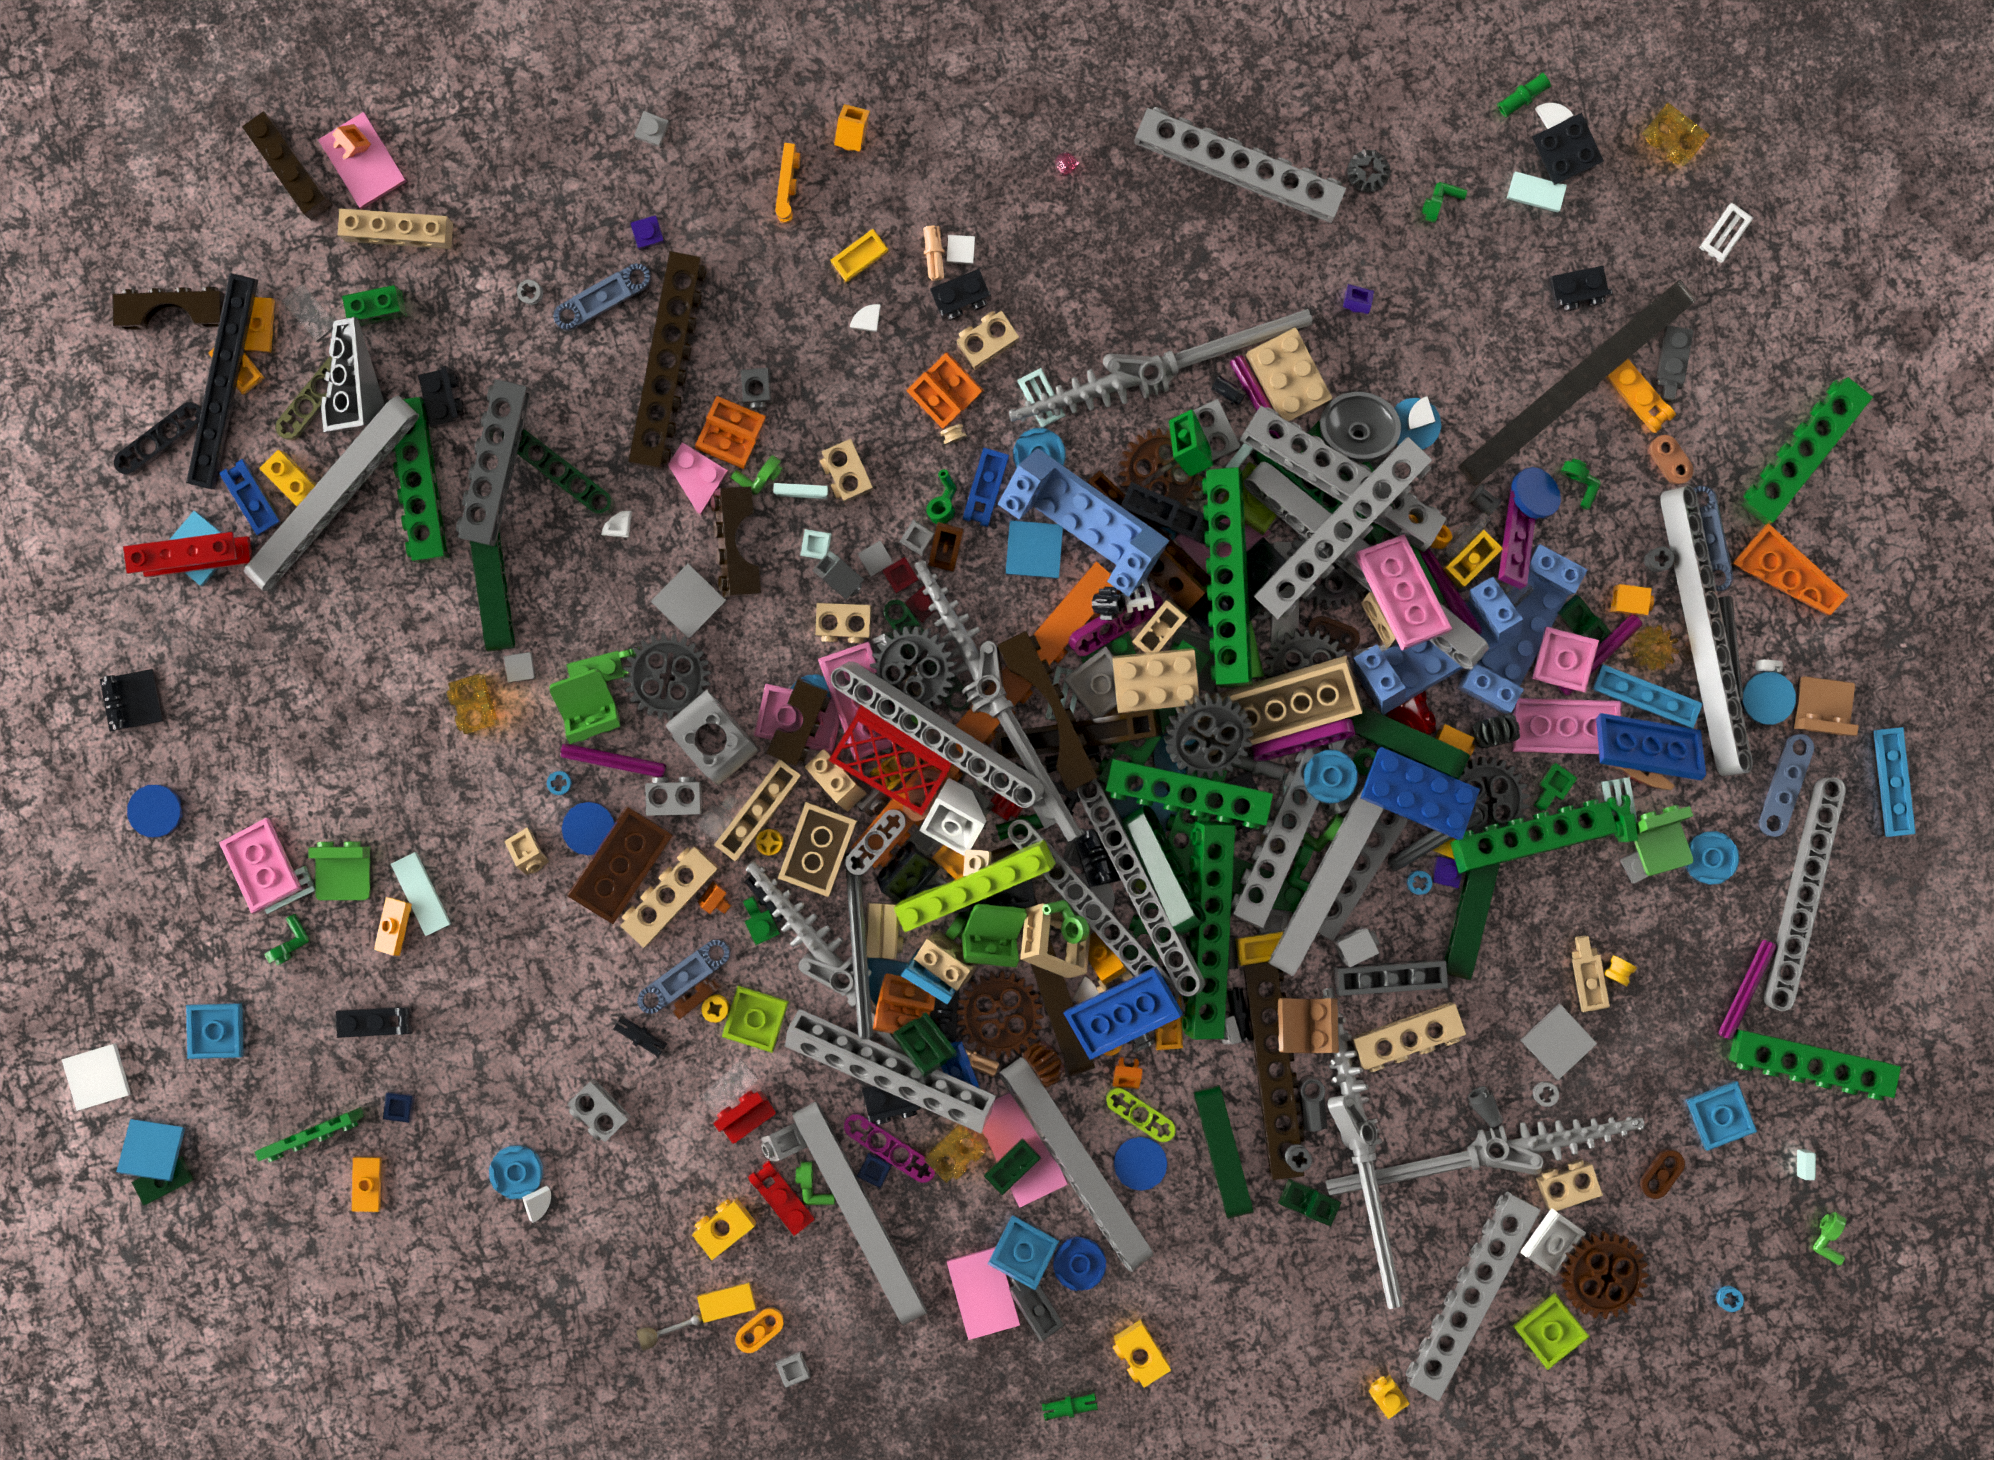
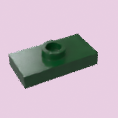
M1022 1137L984 1174V1177L1003 1196L1041 1159V1156Z
M181 1156L177 1159L172 1182L140 1177L131 1183L143 1206L194 1179Z

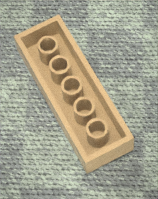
M1347 655L1254 682L1253 686L1237 687L1219 693L1222 701L1229 696L1232 704L1238 702L1241 706L1240 710L1245 709L1248 715L1246 718H1249L1252 726L1249 728H1251L1253 736L1248 737L1252 745L1362 714L1363 704ZM1216 694L1210 695V698L1214 699ZM1209 716L1201 717L1198 722H1205ZM1229 726L1224 728L1222 730V733L1229 732L1232 729V727ZM1212 750L1208 755H1215L1219 750Z

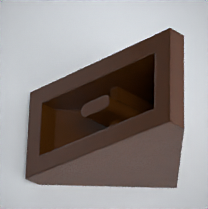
M940 522L937 523L928 563L929 566L954 572L964 536V529Z

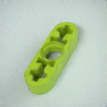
M1114 1087L1108 1091L1106 1102L1112 1111L1159 1142H1168L1174 1137L1175 1125L1171 1119L1122 1087ZM1120 1093H1123V1100L1130 1104L1131 1099L1136 1101L1129 1108L1128 1114L1123 1113L1127 1108L1122 1104L1113 1105L1114 1100L1111 1098L1113 1094L1118 1096ZM1138 1107H1144L1148 1110V1118L1143 1122H1138L1133 1118V1112ZM1154 1114L1158 1116L1155 1119V1122L1164 1125L1165 1122L1168 1123L1167 1128L1170 1131L1168 1135L1163 1133L1159 1136L1158 1129L1152 1124L1150 1129L1146 1128L1151 1123Z

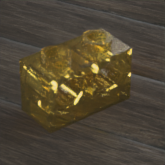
M1668 102L1661 108L1642 133L1651 146L1661 148L1667 153V158L1670 161L1685 166L1710 136ZM1658 123L1666 124L1669 128V133H1662L1658 128ZM1680 139H1684L1689 143L1690 150L1681 148L1679 144Z
M478 673L448 683L450 690H447V697L451 706L455 705L458 714L455 716V722L459 731H463L464 735H471L500 725L484 674ZM466 685H470L473 689V695L468 700H465L461 693ZM477 710L481 714V721L478 725L474 726L470 722V714Z
M958 1124L928 1152L924 1161L946 1183L953 1177L957 1180L968 1169L965 1166L971 1160L977 1162L986 1153L984 1147L988 1139L982 1133ZM961 1139H970L974 1147H965ZM949 1156L953 1158L955 1165H947L943 1161V1157Z

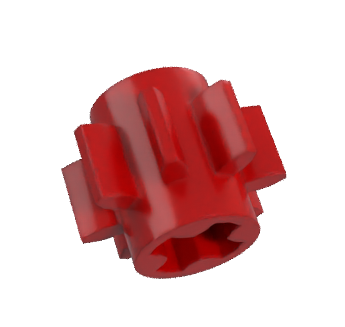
M997 792L990 800L995 804L991 810L1006 821L1009 820L1011 815L1017 818L1023 809Z

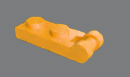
M784 143L775 211L779 221L782 223H789L793 219L790 198L791 195L796 194L797 179H793L794 169H799L801 153L797 152L795 144Z
M1629 359L1625 360L1605 377L1653 433L1659 431L1666 420L1671 421L1676 416L1671 406L1665 403ZM1653 407L1659 411L1655 417L1649 413V410Z

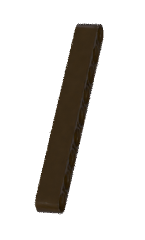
M1013 843L993 850L991 853L994 862H997L1019 849ZM1034 894L1035 905H1038L1037 900H1036V897H1035V894ZM1024 924L1020 930L1021 939H1023ZM1049 937L1047 954L1056 957ZM1030 963L1070 1077L1094 1069L1093 1059L1090 1060L1064 1015L1067 1009L1074 1006L1064 977Z

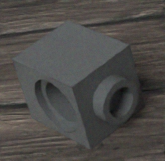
M769 369L741 370L744 404L746 406L750 405V409H764L766 404H772ZM755 383H761L764 386L763 392L758 396L750 394V388Z

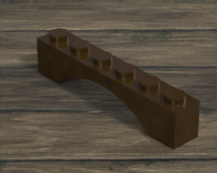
M1024 631L997 644L1010 672L1023 677L1034 685L1046 698L1053 710L1060 737L1056 768L1067 791L1071 792L1098 779L1096 773L1100 769L1094 757L1088 758L1084 751L1088 744L1082 732L1076 734L1072 726L1076 719L1070 707L1064 709L1060 701L1065 698L1058 683L1052 685L1048 675L1053 672L1047 660L1041 661L1036 652L1041 647L1035 635L1029 637L1027 631Z
M1159 709L1077 721L1072 724L1076 734L1082 732L1088 747L1163 736ZM1058 724L1023 729L1037 755L1059 752L1060 737ZM1006 732L995 733L997 752L1006 759L1020 758Z

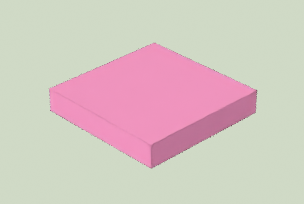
M1545 627L1532 679L1585 693L1599 640Z

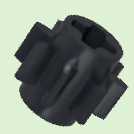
M1115 587L1099 589V593H1095L1093 596L1092 609L1094 613H1101L1100 620H1113V618H1118V614L1124 612V595L1116 594L1117 588Z

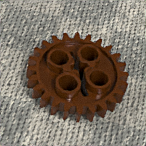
M1157 428L1155 436H1153L1150 430L1145 431V439L1141 435L1135 437L1137 445L1133 442L1127 444L1131 452L1123 451L1121 455L1127 460L1118 463L1120 467L1125 468V471L1117 474L1118 477H1123L1126 480L1120 484V487H1129L1130 482L1152 490L1153 484L1158 483L1164 489V496L1181 502L1184 506H1187L1185 499L1191 502L1195 500L1191 492L1201 491L1196 482H1202L1203 477L1199 476L1198 473L1189 477L1185 472V481L1178 482L1174 478L1175 469L1183 470L1179 464L1166 471L1164 476L1157 477L1146 486L1142 485V481L1157 472L1159 468H1163L1174 460L1170 428L1167 429L1165 435H1162L1161 429ZM1161 446L1167 447L1170 450L1171 457L1169 460H1164L1159 456V448ZM1139 461L1148 464L1149 472L1147 475H1142L1138 472L1137 463Z
M1001 970L999 977H995L993 971H990V979L986 980L981 974L980 984L971 981L973 990H963L968 998L959 999L958 1001L965 1007L964 1009L957 1010V1014L964 1016L963 1019L957 1021V1024L966 1026L962 1030L961 1035L970 1034V1038L967 1041L968 1045L975 1041L977 1042L975 1051L978 1052L984 1047L986 1048L985 1055L988 1056L994 1050L996 1058L1000 1057L1001 1051H1005L1009 1058L1011 1049H1015L1020 1054L1019 1045L1023 1044L1026 1047H1030L1027 1040L1028 1037L1037 1039L1033 1029H1042V1026L1036 1020L1044 1018V1015L1036 1013V1010L1042 1008L1043 1004L1034 1002L1040 995L1039 993L1030 994L1033 984L1026 987L1023 986L1025 977L1015 981V972H1012L1009 978H1005L1004 970ZM1013 991L1018 995V1001L1014 1005H1007L1003 1001V995L1006 992ZM980 997H988L992 1001V1006L989 1010L982 1011L977 1007L976 1002ZM998 1007H1001L1002 1011H1009L1019 1007L1024 1008L1023 1012L1004 1015V1020L999 1021L998 1017H991L982 1021L977 1020L978 1016L995 1014ZM1018 1017L1024 1022V1026L1020 1031H1012L1009 1028L1008 1023L1012 1018ZM987 1023L994 1024L998 1029L997 1033L992 1037H987L982 1032L983 1026Z
M1602 1230L1600 1238L1594 1232H1591V1240L1589 1241L1582 1236L1581 1242L1583 1245L1578 1246L1573 1243L1574 1254L1570 1252L1565 1253L1570 1258V1261L1561 1263L1567 1269L1566 1272L1560 1273V1276L1567 1280L1561 1284L1565 1290H1569L1565 1296L1569 1300H1573L1571 1304L1576 1309L1580 1307V1311L1586 1315L1590 1311V1315L1593 1318H1597L1599 1312L1604 1319L1608 1318L1609 1312L1617 1318L1619 1309L1628 1313L1626 1305L1630 1303L1636 1306L1637 1304L1633 1298L1635 1296L1643 1298L1639 1288H1646L1648 1286L1642 1281V1278L1649 1276L1645 1270H1642L1648 1266V1263L1641 1259L1644 1254L1640 1250H1636L1638 1246L1633 1241L1629 1242V1239L1624 1235L1619 1238V1235L1614 1231L1609 1237L1608 1233ZM1600 1254L1599 1260L1591 1264L1592 1257ZM1625 1260L1624 1266L1621 1269L1616 1270L1617 1264L1620 1261ZM1593 1280L1591 1287L1584 1289L1585 1283ZM1614 1286H1618L1617 1292L1613 1295H1609L1610 1289Z

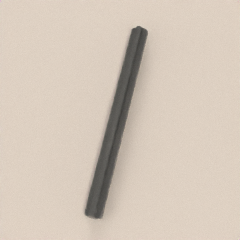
M846 853V854H845V867H846V858H847V856H848L850 853ZM853 856L851 859L854 862L852 868L856 870V868L860 867V859ZM846 867L859 1039H870L873 1037L861 875L850 873Z

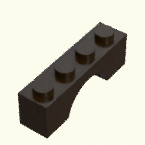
M263 111L242 126L307 218L312 221L333 206L319 184L297 158L289 146L288 140L270 116Z
M178 287L175 288V292H165V289L150 288L148 293H138V290L123 289L121 294H112L113 326L120 330H148L154 317L161 311L168 308H182L188 312L195 325L201 328L219 327L225 294L220 290L218 291L217 287H202V291H192L191 288Z
M751 486L719 488L711 496V509L716 513L713 533L714 537L718 538L719 549H716V562L721 567V576L718 578L719 590L723 592V598L761 594L759 566L747 562L740 555L735 541L736 531L741 521L754 513Z

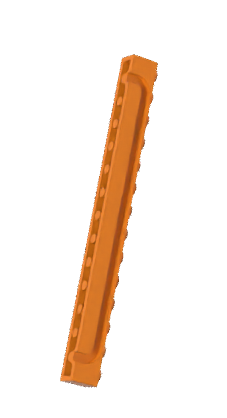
M1097 561L1033 634L1041 647L1036 652L1041 661L1047 660L1049 666L1053 661L1058 664L1068 653L1065 647L1069 644V637L1074 631L1084 626L1088 620L1093 621L1100 616L1101 613H1094L1092 609L1094 594L1099 593V589H1104V587H1114L1107 582L1111 573ZM1007 666L1002 670L1007 700H1011L1014 707L1018 702L1024 704L1034 693L1030 690L1033 685L1023 677L1010 672ZM992 682L984 691L985 695L995 693L996 683ZM970 708L955 726L981 743L985 742L989 745L995 738V733H998L995 729L1000 724L998 718H993L984 712L973 713ZM956 743L957 750L960 753H964L962 746ZM953 765L943 781V786L948 778L957 782L963 775L960 771L961 769ZM933 766L922 769V772L926 770H933L939 774L942 772ZM919 770L906 782V788L914 785L920 774ZM928 778L925 780V783L933 782L934 780ZM905 793L898 794L902 798L906 799ZM892 799L851 848L854 849L885 812L895 809L904 814L903 805ZM914 802V803H913V804L916 805L917 807H919V808L921 807V804H920V803H918V802ZM897 814L894 817L889 815L886 818L889 823L884 829L881 824L877 827L878 830L886 834L888 839L893 836L888 831L894 826L899 828L901 825L898 822L900 817ZM904 814L906 818L904 829L872 866L877 868L880 864L884 867L894 856L890 851L895 845L898 844L902 847L911 836L907 831L913 824L919 827L926 818L920 821H913ZM873 834L869 837L868 845L871 849L879 850L883 847L884 840L880 835ZM864 845L859 848V850L864 851L861 855L863 859L869 856L872 860L875 857L874 854L869 853L865 849Z

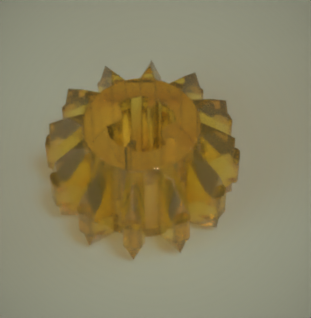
M1657 625L1655 630L1651 626L1645 627V633L1638 632L1636 634L1641 642L1632 643L1633 647L1639 648V652L1633 653V657L1642 656L1639 665L1645 666L1648 663V668L1651 671L1655 670L1657 666L1660 670L1666 669V662L1669 664L1675 662L1670 654L1679 653V649L1672 648V644L1678 643V639L1670 640L1669 637L1672 635V631L1669 629L1663 633L1662 625ZM1658 643L1656 646H1660V652L1653 653L1655 650H1651V644Z

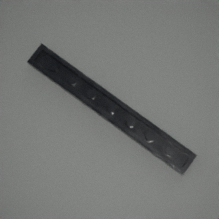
M234 273L229 274L190 461L187 484L207 489H215L258 279Z

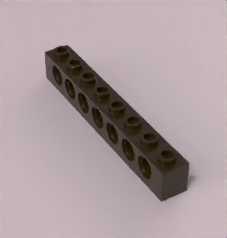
M669 251L628 462L632 465L663 471L664 465H668L670 462L671 449H668L670 438L674 439L676 432V423L673 422L674 413L680 410L681 397L678 396L680 386L685 384L687 374L683 367L685 360L690 358L692 348L688 341L690 333L694 334L697 318H694L693 315L695 307L699 308L702 292L698 290L700 281H705L707 266L703 265L704 261L699 256ZM683 277L691 279V284L686 289H680L677 286L678 281ZM678 303L686 305V310L682 315H674L672 313L673 307ZM674 329L681 332L680 338L675 342L668 341V333ZM669 355L674 356L676 359L674 366L664 368L662 365L663 359ZM661 382L670 383L671 387L668 393L659 394L657 392V387ZM657 408H664V418L659 421L653 420V411ZM652 434L660 436V443L655 447H649L647 444V439Z
M1268 962L1243 965L1269 1174L1272 1180L1305 1176L1304 1172L1292 1170L1287 1164L1285 1156L1280 1154V1147L1284 1143L1301 1145L1300 1142H1305L1303 1126H1298L1297 1115H1301L1300 1100L1294 1097V1088H1298L1296 1072H1291L1290 1062L1294 1061V1053H1280L1279 1045L1275 1049H1268L1266 1047V1040L1269 1036H1279L1278 999L1287 998L1286 993L1281 992L1280 982L1284 981V974L1282 970L1270 965ZM1263 982H1270L1273 986V990L1268 996H1262L1259 993V986ZM1266 1009H1274L1276 1012L1275 1020L1270 1023L1264 1022L1262 1019L1263 1012ZM1275 1062H1280L1283 1065V1071L1278 1076H1272L1269 1073L1271 1064ZM1278 1089H1284L1286 1091L1285 1100L1279 1103L1274 1102L1273 1093ZM1281 1116H1287L1290 1119V1124L1285 1129L1276 1127V1121ZM1299 1152L1298 1156L1292 1157L1296 1164H1298L1299 1160L1305 1159L1301 1152Z

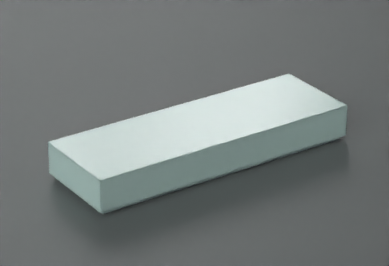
M417 852L392 863L391 866L409 903H412L411 907L425 936L451 925Z

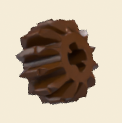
M1045 1041L1033 1043L1022 1053V1057L1030 1065L1045 1088L1053 1084L1055 1085L1065 1076V1066L1062 1064L1057 1053Z

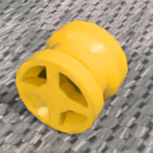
M765 829L757 835L755 843L760 853L770 856L780 852L783 848L784 840L779 831Z
M1613 955L1611 958L1612 964L1609 969H1605L1604 975L1627 987L1630 983L1629 977L1632 973H1635L1637 967Z
M719 994L709 996L701 1007L703 1017L713 1023L722 1021L730 1011L729 1001L726 997Z

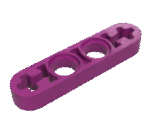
M1150 589L1154 608L1149 609L1148 605H1143L1144 610L1138 611L1137 607H1132V616L1127 621H1122L1123 615L1127 612L1126 605L1124 612L1118 614V618L1100 620L1099 616L1071 634L1068 641L1070 648L1079 656L1089 655L1152 618L1163 605L1162 597ZM1144 591L1140 592L1141 598L1145 597ZM1110 624L1109 630L1105 634L1100 635V629L1104 625Z
M1341 719L1251 746L1253 758L1259 762L1345 740L1355 735V729L1351 719Z
M853 1113L846 1118L844 1130L849 1137L918 1182L926 1183L934 1177L936 1166L929 1157L880 1125H876L874 1121L869 1122L868 1117L863 1114ZM857 1119H860L862 1121L860 1126L865 1130L868 1129L869 1125L873 1127L866 1141L861 1138L864 1136V1132L858 1129L855 1132L851 1131L852 1125L849 1123L851 1120L855 1122ZM875 1133H882L886 1137V1144L881 1148H877L871 1143V1137ZM897 1148H905L908 1151L909 1157L905 1162H898L894 1159L893 1153ZM913 1155L919 1157L915 1160L917 1164L923 1166L927 1163L929 1165L928 1170L931 1172L929 1175L925 1173L922 1176L918 1175L919 1169L912 1165L911 1170L906 1168L911 1163Z

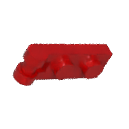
M770 1160L763 1164V1168L759 1172H753L748 1176L751 1184L760 1192L793 1236L816 1219ZM768 1177H772L775 1182L767 1187L763 1181Z

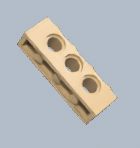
M339 208L337 235L345 242L451 249L453 222L447 216Z
M779 759L714 846L735 862L739 861L803 775L787 762Z
M697 846L692 849L687 847L677 857L680 862L675 868L672 869L669 866L659 876L661 883L655 889L650 886L640 897L643 902L637 908L632 906L622 916L625 921L620 926L643 948L647 947L720 869ZM683 868H689L693 872L694 877L690 883H685L680 878V872ZM666 887L673 889L675 892V899L670 903L662 898V891ZM647 907L653 908L657 913L654 922H648L644 918L643 913Z
M1449 1002L1354 1035L1351 1041L1354 1050L1357 1051L1360 1067L1363 1070L1368 1069L1369 1072H1375L1383 1069L1384 1063L1394 1060V1063L1404 1062L1410 1059L1409 1055L1419 1051L1420 1055L1434 1051L1435 1045L1445 1043V1046L1455 1044L1461 1041L1460 1037L1466 1035L1456 1004ZM1437 1022L1440 1025L1439 1034L1433 1037L1429 1036V1025ZM1409 1031L1414 1032V1042L1411 1045H1404L1402 1041L1403 1035ZM1387 1040L1390 1044L1389 1051L1385 1054H1379L1377 1052L1378 1043Z

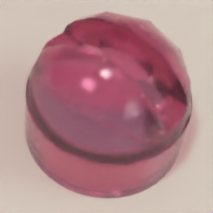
M1064 152L1056 157L1055 165L1060 174L1066 176L1077 168L1079 162L1074 155Z

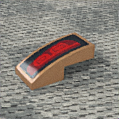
M1614 767L1621 774L1630 777L1631 780L1650 788L1672 790L1675 785L1659 773L1647 771L1643 773L1640 770Z

